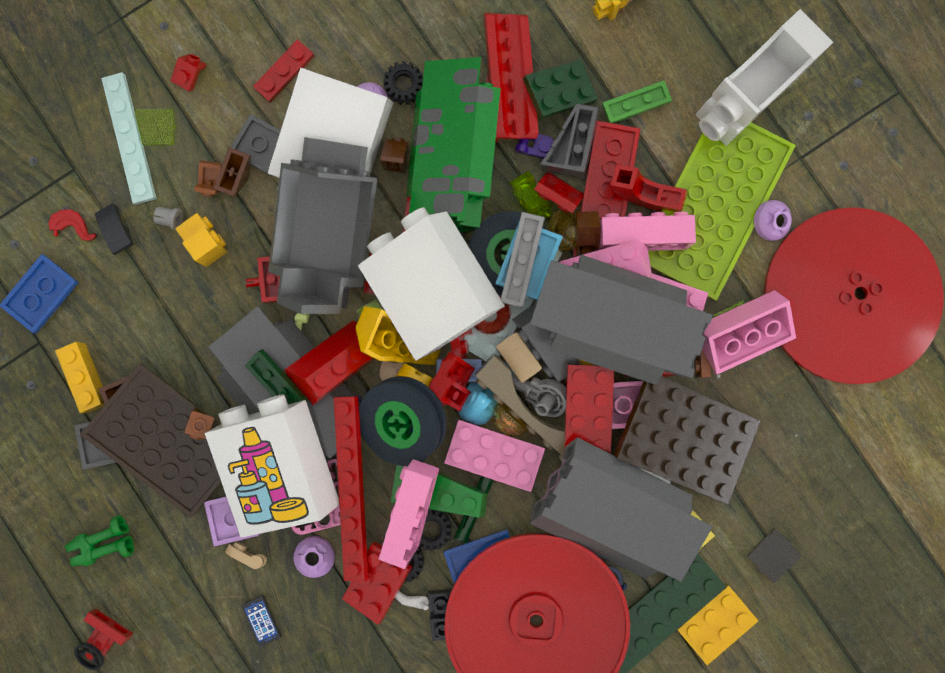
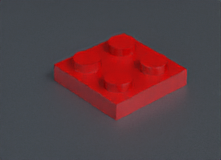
M550 172L543 176L534 189L541 198L552 200L559 209L571 213L575 211L584 197V193Z

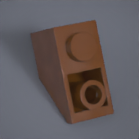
M598 211L576 212L575 257L599 250L601 224Z

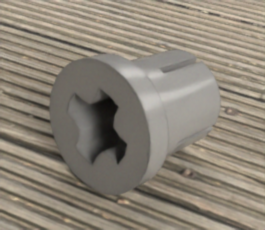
M157 207L154 215H156L153 218L155 224L168 226L172 230H176L175 228L182 224V209Z

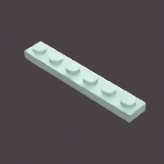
M121 72L101 78L132 202L138 205L155 200L157 198L126 75Z

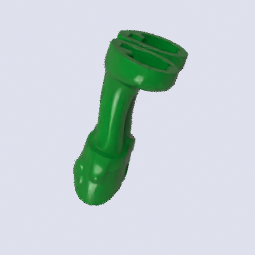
M120 515L114 516L110 520L109 528L92 535L87 533L76 535L72 541L65 545L66 552L81 550L80 554L69 559L71 566L83 565L87 567L94 564L97 558L114 552H119L122 557L133 555L134 542L130 535L120 538L115 542L95 547V544L127 534L129 526L125 519Z

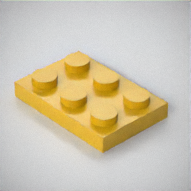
M725 585L727 588L677 629L706 665L710 664L758 622L757 618L729 585Z

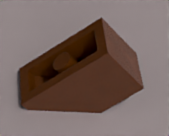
M393 137L391 140H385L380 158L384 171L406 173L409 146L408 142H404V139Z

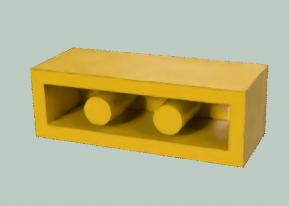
M74 342L55 350L79 412L91 413L103 408L105 403L99 391V388L103 387L86 343Z

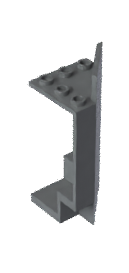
M304 137L302 160L291 159L290 163H281L268 271L280 276L277 304L300 314H340L341 309H347L349 287H363L364 275L358 265L367 259V245L369 244L377 178L368 176L369 172L365 171L368 147Z
M581 254L578 262H573L572 266L551 260L530 324L550 331L548 339H551L550 350L657 385L664 371L681 377L693 378L695 372L694 360L697 355L700 356L706 338L703 337V333L708 324L711 323L713 314L686 306L687 290Z

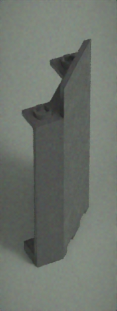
M256 307L208 346V348L223 365L221 367L222 372L216 379L238 406H246L247 412L250 415L260 412L257 405L258 402L272 396L245 367L246 363L259 350L264 349L286 374L284 370L314 349V346L291 318L283 323L278 321L273 325L263 311ZM344 383L314 406L309 400L306 402L326 462L337 455L333 397L354 396Z
M578 437L565 447L562 465L549 475L546 494L533 504L530 524L557 537L578 543L593 551L599 557L645 579L659 571L682 582L713 527L691 515L693 495L627 462L615 458L614 455Z

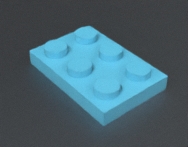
M519 223L495 285L504 288ZM542 228L526 297L538 300L551 260H554L563 236Z

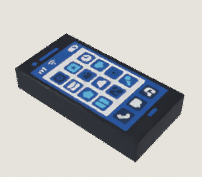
M264 594L241 605L259 647L281 638L282 635Z

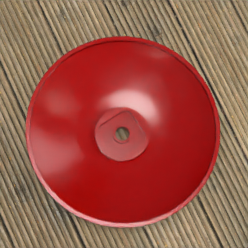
M839 208L826 211L806 220L791 231L780 243L773 254L765 276L764 295L775 290L790 301L796 338L780 345L781 348L801 368L815 376L836 383H873L888 379L904 371L915 363L927 350L935 337L942 317V279L930 250L923 240L907 225L894 217L871 209ZM856 288H861L864 291L865 296L862 300L855 297L854 292Z
M526 533L511 536L488 546L478 553L466 565L455 581L445 613L446 645L457 673H618L624 661L630 638V616L627 601L611 569L598 555L588 548L571 540L548 533ZM533 615H540L543 620L541 624L533 625L530 623V618Z

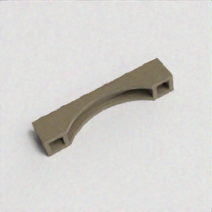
M493 353L475 372L476 382L485 390L489 388L494 393L492 396L501 405L505 403L511 408L509 410L511 415L517 420L522 418L527 423L525 427L533 435L538 433L543 438L542 443L549 450L554 448L560 454L558 457L562 461L565 428L552 425L540 419L525 406L515 390L510 367Z

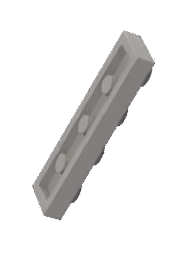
M525 212L521 214L501 296L503 304L523 308L545 217Z

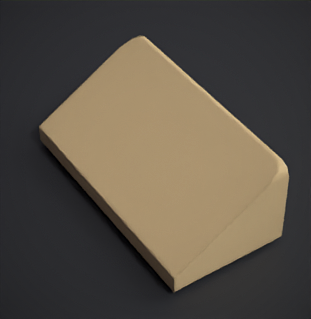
M517 332L496 346V349L521 384L542 369Z

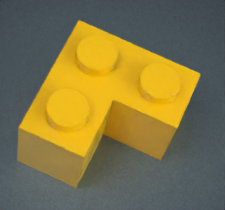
M196 213L175 229L184 240L182 244L192 258L199 264L208 267L228 252L224 247L227 243L219 233L217 234L211 229L214 225L207 216L202 217Z

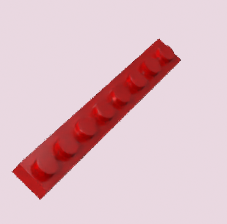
M358 396L333 397L343 575L344 581L365 582L369 577Z

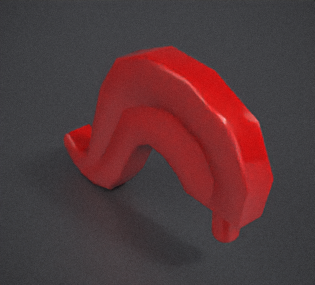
M71 209L59 210L52 214L49 219V229L53 231L55 237L58 236L59 230H64L68 226H73L78 236L84 241H92L97 237L95 233L89 234L86 223L80 213Z

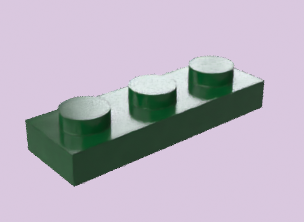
M264 349L259 350L246 363L245 367L272 397L284 394L287 404L303 400L308 401L307 397Z

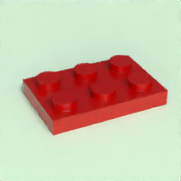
M375 541L367 551L369 579L365 582L351 581L342 600L379 625L387 614L412 566L408 564L403 569L378 560L382 546Z

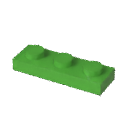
M661 81L602 103V107L608 123L614 124L672 102L665 81Z

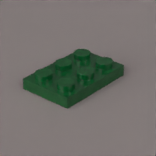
M582 60L528 74L523 78L539 119L572 110L576 104L588 105L598 100Z

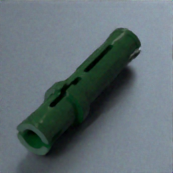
M480 476L476 488L489 493L494 480ZM463 515L454 538L467 543L478 517Z

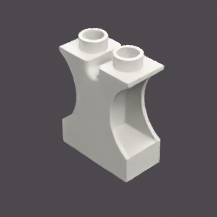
M801 9L797 11L741 67L726 77L713 92L712 97L704 103L696 113V116L700 119L699 126L701 131L713 141L720 140L727 146L765 108L791 86L833 41Z

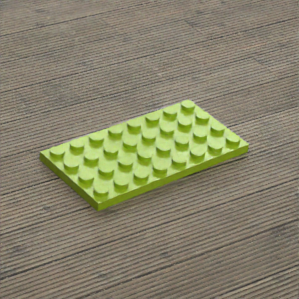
M752 122L727 146L720 140L713 141L702 132L674 186L687 189L682 212H688V215H695L696 243L687 250L648 251L651 269L676 282L707 292V298L717 301L754 229V216L757 208L765 201H768L796 145ZM664 209L661 211L665 213V216H674L675 213L674 211Z

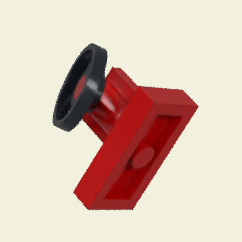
M94 609L88 612L83 621L94 627L95 630L87 642L78 644L74 650V655L77 661L85 668L98 670L104 664V657L113 643L117 642L123 645L129 641L133 632L98 609ZM80 647H85V648H87V649H85V650H80V651H79V648H80ZM81 656H84L88 661L93 662L94 665L86 662Z

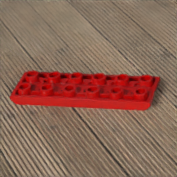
M484 13L489 83L493 84V87L501 88L496 139H537V112L523 82L525 75L533 73L528 16Z

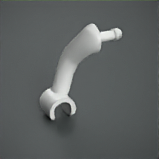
M399 591L395 597L402 605L428 610L429 600L426 596H406Z

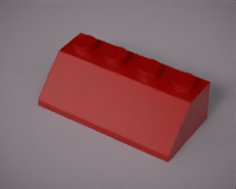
M351 321L284 370L313 406L375 360L360 350L356 331L358 322Z

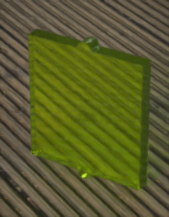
M135 109V117L143 146L174 145V129L177 128L174 124V109Z

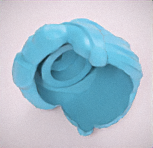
M470 383L466 389L471 391L461 411H458V414L463 420L472 424L483 425L494 415L498 402L493 398L492 395L494 393L489 388L485 390L478 383Z

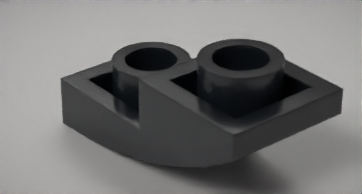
M112 203L94 213L100 231L112 254L116 255L133 245L129 228L123 224L118 206Z
M451 589L428 591L432 641L446 640L445 613Z

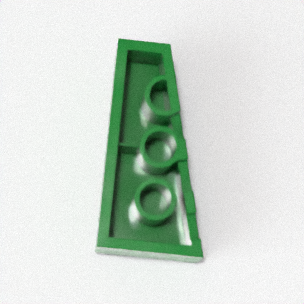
M396 465L391 497L392 503H396L395 495L402 484L400 475L404 466ZM438 472L429 509L480 518L485 516L488 493Z

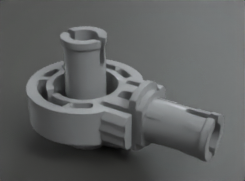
M514 373L511 374L515 389L524 393L525 400L533 404L537 414L540 416L558 417L566 410V387L562 383L554 379L540 380L534 377L533 380H526L521 384Z

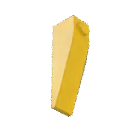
M364 306L356 325L361 352L379 361L435 365L441 348L415 361L386 311Z

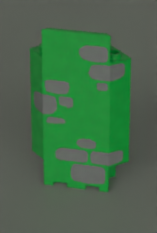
M481 57L425 61L422 88L416 93L406 190V198H411L409 214L423 207L429 215L447 211L458 231L467 234L480 228L483 200L490 197L501 88L493 87V84L487 82L479 84Z

